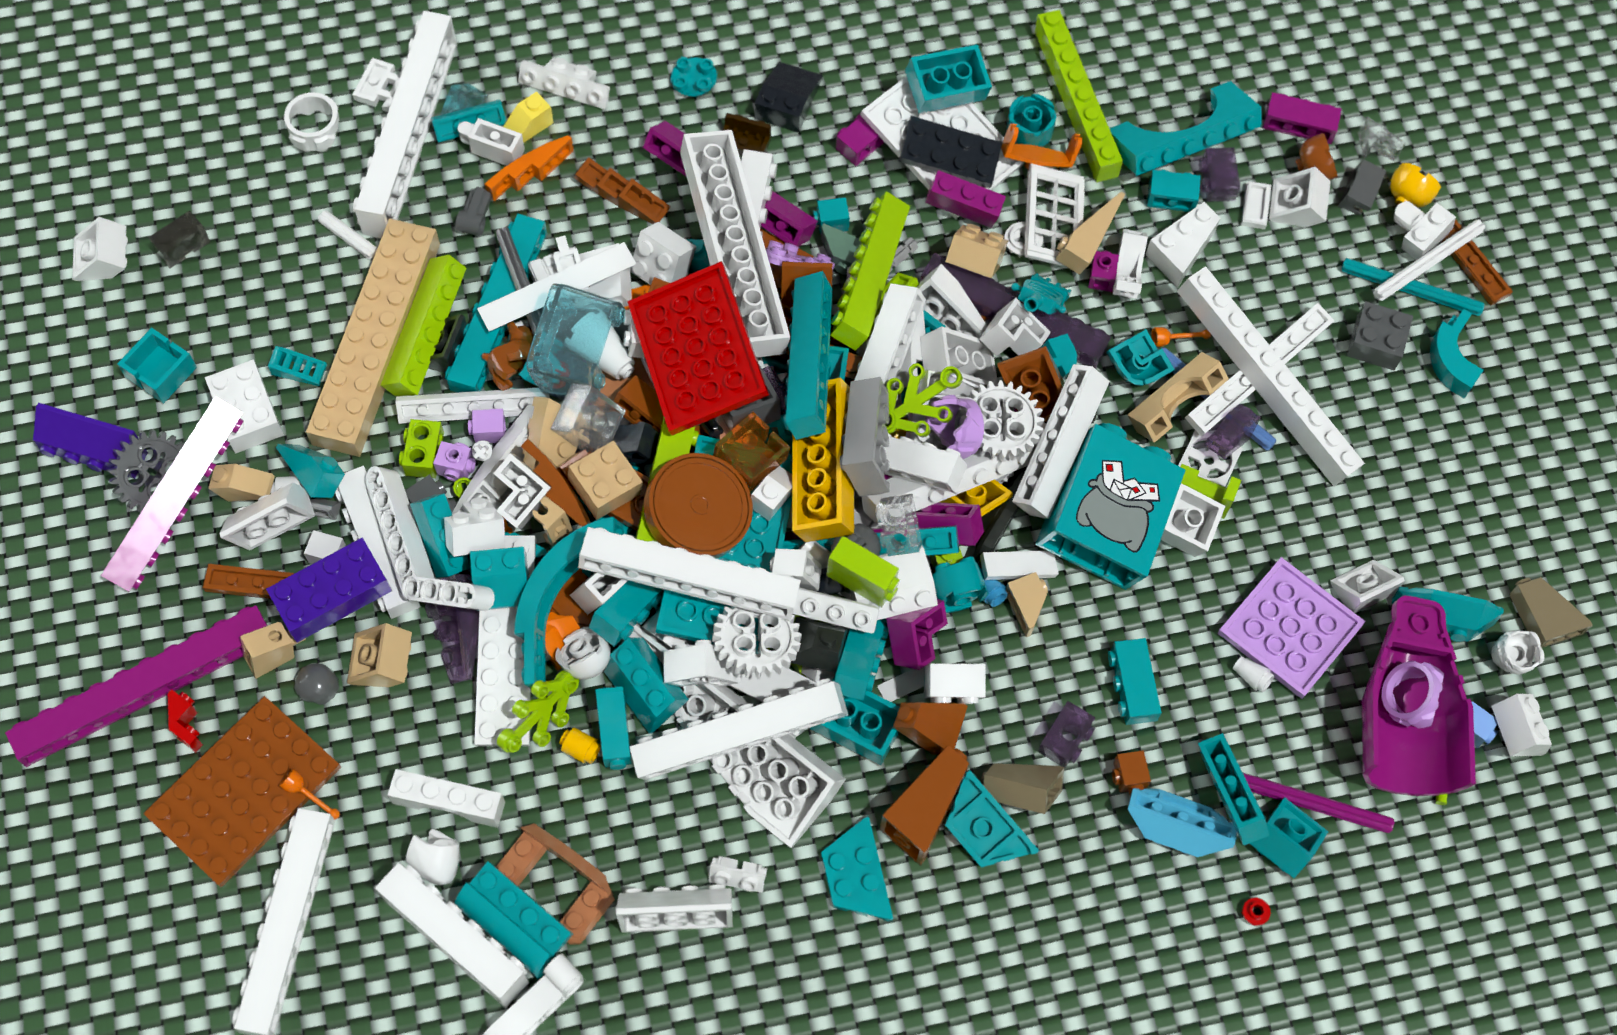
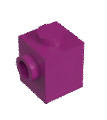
M1096 251L1091 264L1088 288L1112 292L1116 280L1119 255L1112 254L1109 251Z

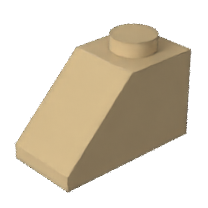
M238 464L216 465L208 489L228 502L258 500L262 496L270 495L275 475Z
M1036 572L1008 582L1006 586L1007 598L1026 637L1031 636L1048 593L1045 581L1039 579Z

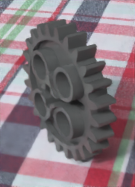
M150 429L148 436L144 431H139L138 439L130 434L129 444L120 441L123 447L122 451L113 449V452L118 457L117 459H109V462L115 464V468L107 470L108 473L115 476L108 480V483L117 484V487L112 492L114 494L122 493L119 501L123 503L129 499L127 507L132 509L137 504V511L141 513L152 496L151 487L155 483L161 482L166 474L164 470L165 464L175 460L184 446V442L174 444L176 441V436L171 435L166 440L167 435L164 431H161L157 437L156 431ZM147 447L152 448V458L144 461L142 459V451ZM161 452H165L164 457L159 460ZM149 467L154 468L157 472L155 476L147 472ZM137 470L139 472L138 480L130 483L128 481L129 472ZM144 484L143 491L139 492L140 486Z

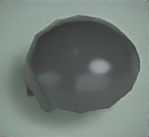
M311 663L301 668L294 683V690L302 700L320 705L326 704L333 699L339 689V679L329 667L320 663Z

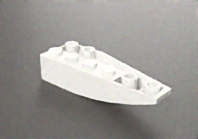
M532 404L527 405L493 448L491 457L482 463L459 499L452 515L463 512L462 503L471 502L474 498L488 499L497 510L513 492L510 487L493 473L510 453L524 461L525 454H522L523 448L521 445L529 436L530 429H528V424L534 411Z

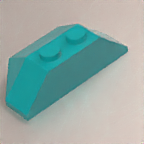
M1399 587L1392 598V604L1402 596H1412L1438 602L1445 610L1446 629L1449 637L1456 642H1468L1494 626L1504 613V608L1497 607L1487 600L1436 589Z

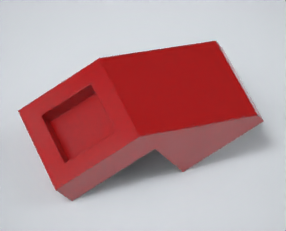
M171 689L168 692L169 730L178 740L196 753L203 744L197 738L200 733L188 724L198 713L192 706L194 700L184 692L178 695Z

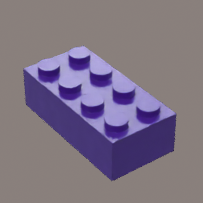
M363 537L266 589L296 643L392 592L386 577Z

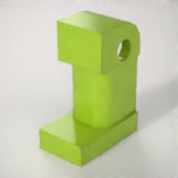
M1181 464L1180 467L1186 470L1181 483L1225 505L1221 516L1224 519L1235 499L1241 480L1231 477L1227 487L1199 477V470Z

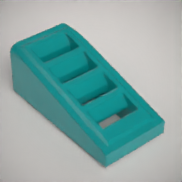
M275 346L268 364L271 375L320 386L327 367V362L279 346ZM291 362H295L293 368L289 369ZM302 364H304V370L302 373H300L299 371L301 369ZM312 366L316 367L313 376H309Z

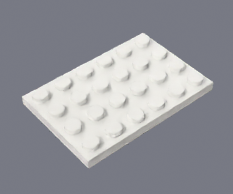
M907 76L864 108L860 114L899 158L910 116L999 142H1003L1004 139L973 103L918 113ZM1000 150L993 185L991 188L986 189L993 190L1025 162L1006 158L1002 150ZM905 164L929 190L936 172ZM949 212L955 218V220L959 217L958 215Z

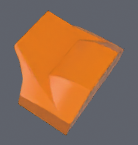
M550 611L546 625L545 653L555 669L560 670L561 666L555 659L557 648L562 649L565 645L563 640L568 635L581 628L572 615H557Z

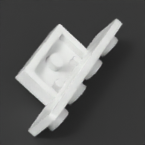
M552 58L545 66L525 60L520 63L519 83L601 109H606L608 106L610 87L594 82L597 71L591 70L585 65L571 64L562 58Z
M799 588L793 614L810 620L828 622L834 626H844L874 633L880 609L877 606Z

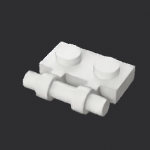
M372 58L352 94L354 100L376 107L379 100L384 101L382 109L388 112L389 99L394 97L396 79L401 77L402 70L399 75L394 74L395 67L393 64ZM388 83L393 84L391 91L385 90Z

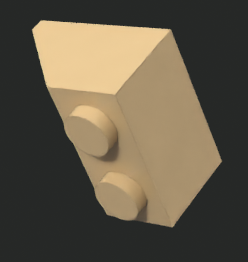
M384 623L355 633L347 684L392 687L405 683L408 673L407 663L411 650L412 632Z

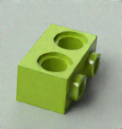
M410 419L409 428H405L403 441L406 443L405 450L401 451L399 455V465L403 467L406 476L425 478L430 474L432 478L436 479L437 472L433 463L444 437L441 422ZM421 435H428L425 439H418ZM419 457L424 458V459H423L421 462H419V463H414V462H413L416 458H419Z

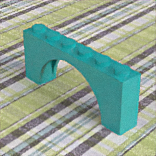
M1229 81L1210 89L1211 109L1214 113L1199 125L1180 131L1155 132L1141 129L1126 121L1109 129L1123 163L1137 176L1261 127V106L1233 82Z

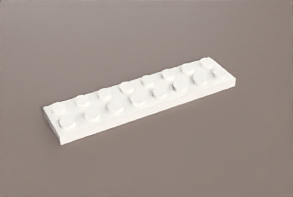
M505 535V548H525L528 577H530L535 569L536 537ZM518 607L479 611L475 746H498L497 738L503 730L511 728L515 731L531 715L530 712L527 717L520 719L512 713V707L518 700H531V688L524 685L521 675L524 668V656L521 649L524 640L514 634ZM530 730L521 738V746H530Z

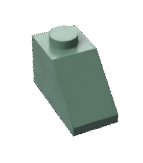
M823 224L821 241L827 256H830L831 262L835 263L834 269L847 275V268L856 260L853 256L861 242L855 236Z

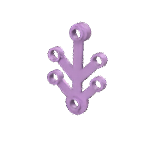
M770 240L766 249L769 262L778 266H782V262L786 261L833 263L830 256L818 253L817 257L814 258L797 255L799 247L790 243L783 245Z

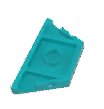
M968 770L951 807L945 826L980 867L1039 852L1038 848L989 791Z
M865 817L821 852L833 908L844 911L850 910L859 915H870L891 922L893 921V915L870 819Z

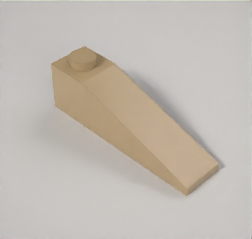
M1121 191L1075 229L1068 238L1064 236L1057 246V249L1060 251L1055 260L1080 275L1091 263L1125 193Z

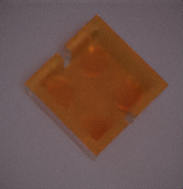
M754 412L750 413L715 444L713 456L729 463L739 472L750 492L769 473L787 460L790 446L774 431L769 435L768 443H765L770 427Z

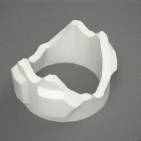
M305 93L297 96L287 105L284 120L292 144L304 152H326L332 146L338 130L339 114L338 106L331 98L321 93ZM315 111H320L327 116L333 114L330 123L324 129L313 133L301 132L295 129L291 123V119L296 114L309 116Z

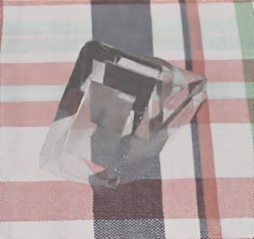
M1368 116L1364 119L1358 131L1363 159L1373 149H1376L1381 155L1394 162L1405 145L1404 141Z

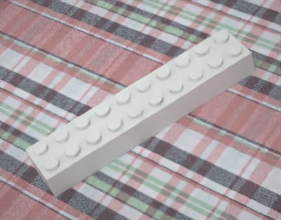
M423 11L421 20L418 19L416 22L415 37L409 42L408 57L403 59L401 77L396 79L394 97L389 99L387 117L384 116L382 119L380 137H376L373 157L370 156L368 159V172L366 177L361 179V192L353 203V211L356 213L357 223L360 225L363 235L382 238L389 218L399 219L432 121L431 118L434 115L457 47L452 18L449 15Z
M732 130L684 134L680 154L710 266L721 261L724 264L756 357L785 354L790 334Z

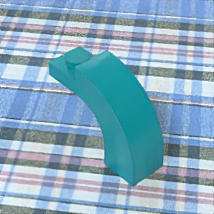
M1465 309L1462 310L1458 317L1453 315L1448 324L1444 321L1442 322L1430 346V360L1435 374L1450 391L1465 399L1483 372V369L1468 361L1461 354L1458 347L1459 333L1472 315V313Z

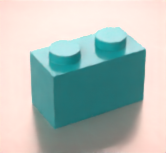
M1153 170L1148 184L1147 207L1184 212L1192 211L1196 208L1199 201L1200 175Z

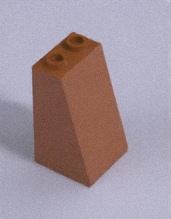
M949 745L883 814L880 830L919 866L924 863L969 765L966 755L961 750L953 749Z

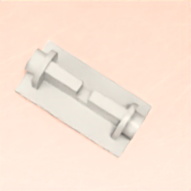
M719 856V858L713 857L710 865L709 882L741 888L750 892L763 893L764 880L767 874V868L762 867L763 864L744 861L742 869H738V860L722 856Z

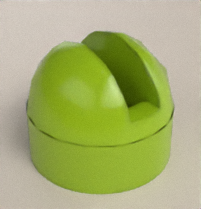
M459 478L455 481L453 490L459 498L464 493L462 483H466L468 486L471 481L470 479Z

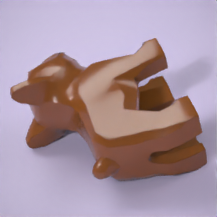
M513 321L507 323L509 336L502 338L505 344L493 348L489 354H482V358L487 362L489 371L492 374L493 381L502 391L512 388L513 383L508 379L516 374V370L522 371L525 363L535 354L534 346L537 344L532 329L526 325L516 326Z

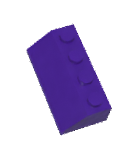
M39 402L36 406L33 441L40 449L39 451L48 457L53 458L56 455L71 464L77 465L79 462L98 472H101L102 469L107 471L108 469L115 468V464L109 462V459H117L118 457L113 452V449L122 451L123 447L120 441L129 444L130 434L138 439L136 433L130 429ZM146 449L142 451L143 460H145L148 454ZM132 470L129 472L128 477L136 479L139 472Z

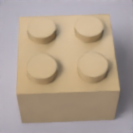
M974 224L962 225L954 234L945 262L992 278L1000 268L1008 240L1003 239L1004 236L996 232L988 234L980 231L981 228Z
M614 441L568 466V480L596 520L641 495L643 482Z

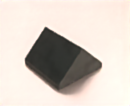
M462 314L445 319V326L440 331L441 336L438 344L434 347L436 349L433 356L430 357L431 362L428 369L446 373L447 368L453 365L456 348L463 342L464 329L467 325L465 316Z

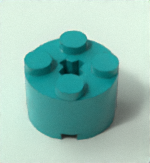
M1032 94L1028 97L1023 95L1013 101L1009 110L1006 132L1011 123L1017 124L1016 127L1019 130L1015 144L1043 147L1051 140L1056 122L1053 103L1048 98L1039 94Z
M974 557L964 558L959 563L952 565L946 562L935 567L936 572L932 576L937 599L944 600L946 613L967 609L973 606L971 601L978 598L979 602H981L988 596L987 587Z

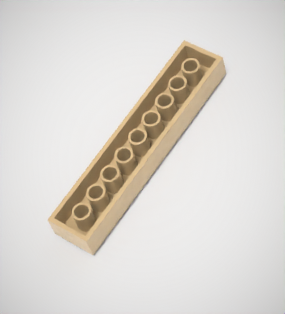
M389 218L307 427L306 434L311 445L357 457L361 456L386 390L380 386L428 262L430 258L436 257L440 246L436 229Z

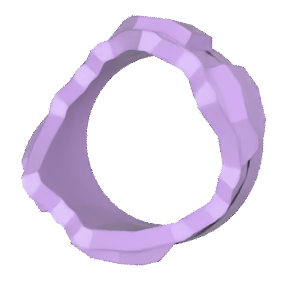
M955 395L943 396L938 401L932 402L931 406L938 408L946 406L953 414L951 421L948 423H942L933 417L927 416L925 418V422L930 425L931 429L940 438L941 443L950 449L958 451L962 459L976 453L984 435V420L978 404L972 399L957 398ZM961 406L966 407V419L955 430L956 414ZM943 410L940 413L941 419H945L948 416L947 410Z
M1408 661L1396 666L1388 674L1382 687V702L1389 712V716L1394 721L1407 727L1410 725L1417 728L1430 727L1435 711L1439 706L1438 698L1443 687L1444 673L1439 668L1426 662L1421 664L1416 661ZM1427 676L1429 692L1425 702L1417 710L1404 713L1395 701L1393 695L1394 687L1406 679Z

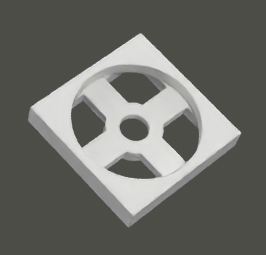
M1195 430L1178 466L1180 467L1181 464L1191 467L1188 460L1189 457L1198 462L1200 466L1199 477L1226 486L1243 448L1208 432L1201 437ZM1203 440L1211 444L1209 450L1205 452L1193 448L1195 443ZM1220 448L1229 452L1231 457L1230 464L1219 460L1217 454ZM1211 457L1214 463L1208 465L1205 463L1204 458ZM1217 470L1224 473L1223 476L1217 478H1207L1209 471Z

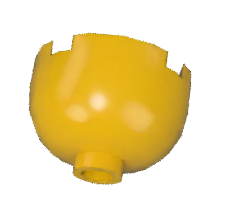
M1401 163L1391 178L1390 190L1396 199L1397 205L1409 201L1417 208H1422L1435 199L1441 186L1430 173L1426 176L1419 173L1422 168L1410 163Z

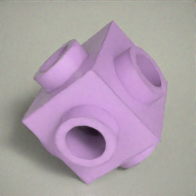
M441 441L433 464L437 475H442L448 480L456 481L459 478H468L469 473L474 472L476 459L473 457L471 448L459 442L452 444Z

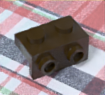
M726 113L723 130H732L739 155H743L744 149L766 153L771 141L772 126L760 120L756 121L745 118L739 114Z

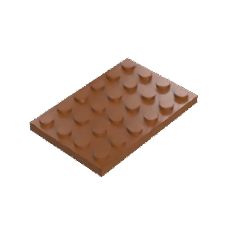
M264 696L143 814L222 888L297 813L298 808H302L310 800L300 791L289 793L279 786L286 775L292 769H295L304 779L303 787L315 795L342 767Z

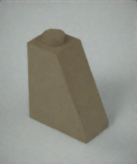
M1541 577L1534 580L1525 578L1515 584L1516 587L1509 594L1527 631L1535 632L1538 635L1541 648L1583 635L1593 626L1584 614Z
M994 763L987 772L983 773L981 783L998 803L1045 814L1062 792L1064 767Z

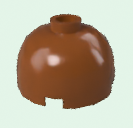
M1324 133L1310 137L1301 145L1299 149L1300 158L1296 159V164L1299 171L1316 167L1329 180H1333L1338 176Z

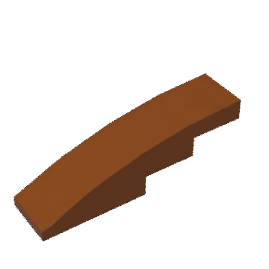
M589 157L574 176V179L596 194L652 224L660 223L671 208L670 205L631 178L628 181L611 168L607 171Z
M527 438L521 447L539 462L533 471L552 487L545 496L562 508L580 526L583 527L591 523L582 502L566 477L554 462Z

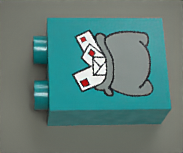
M1110 423L1094 424L1088 429L1050 518H1045L1035 545L1127 590L1148 577L1186 470L1172 463L1171 455L1167 451L1154 446L1143 448L1127 440V433L1119 426Z

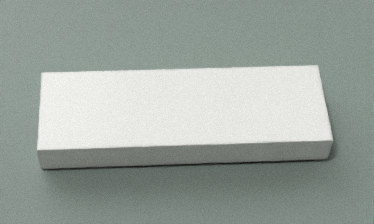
M1049 551L983 552L980 555L984 580L1019 579L1034 572L1037 573L1039 578H1055L1059 574L1055 555Z

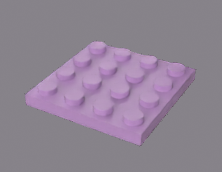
M1281 557L1221 627L1218 634L1253 662L1269 668L1270 673L1274 675L1275 679L1303 699L1366 621Z

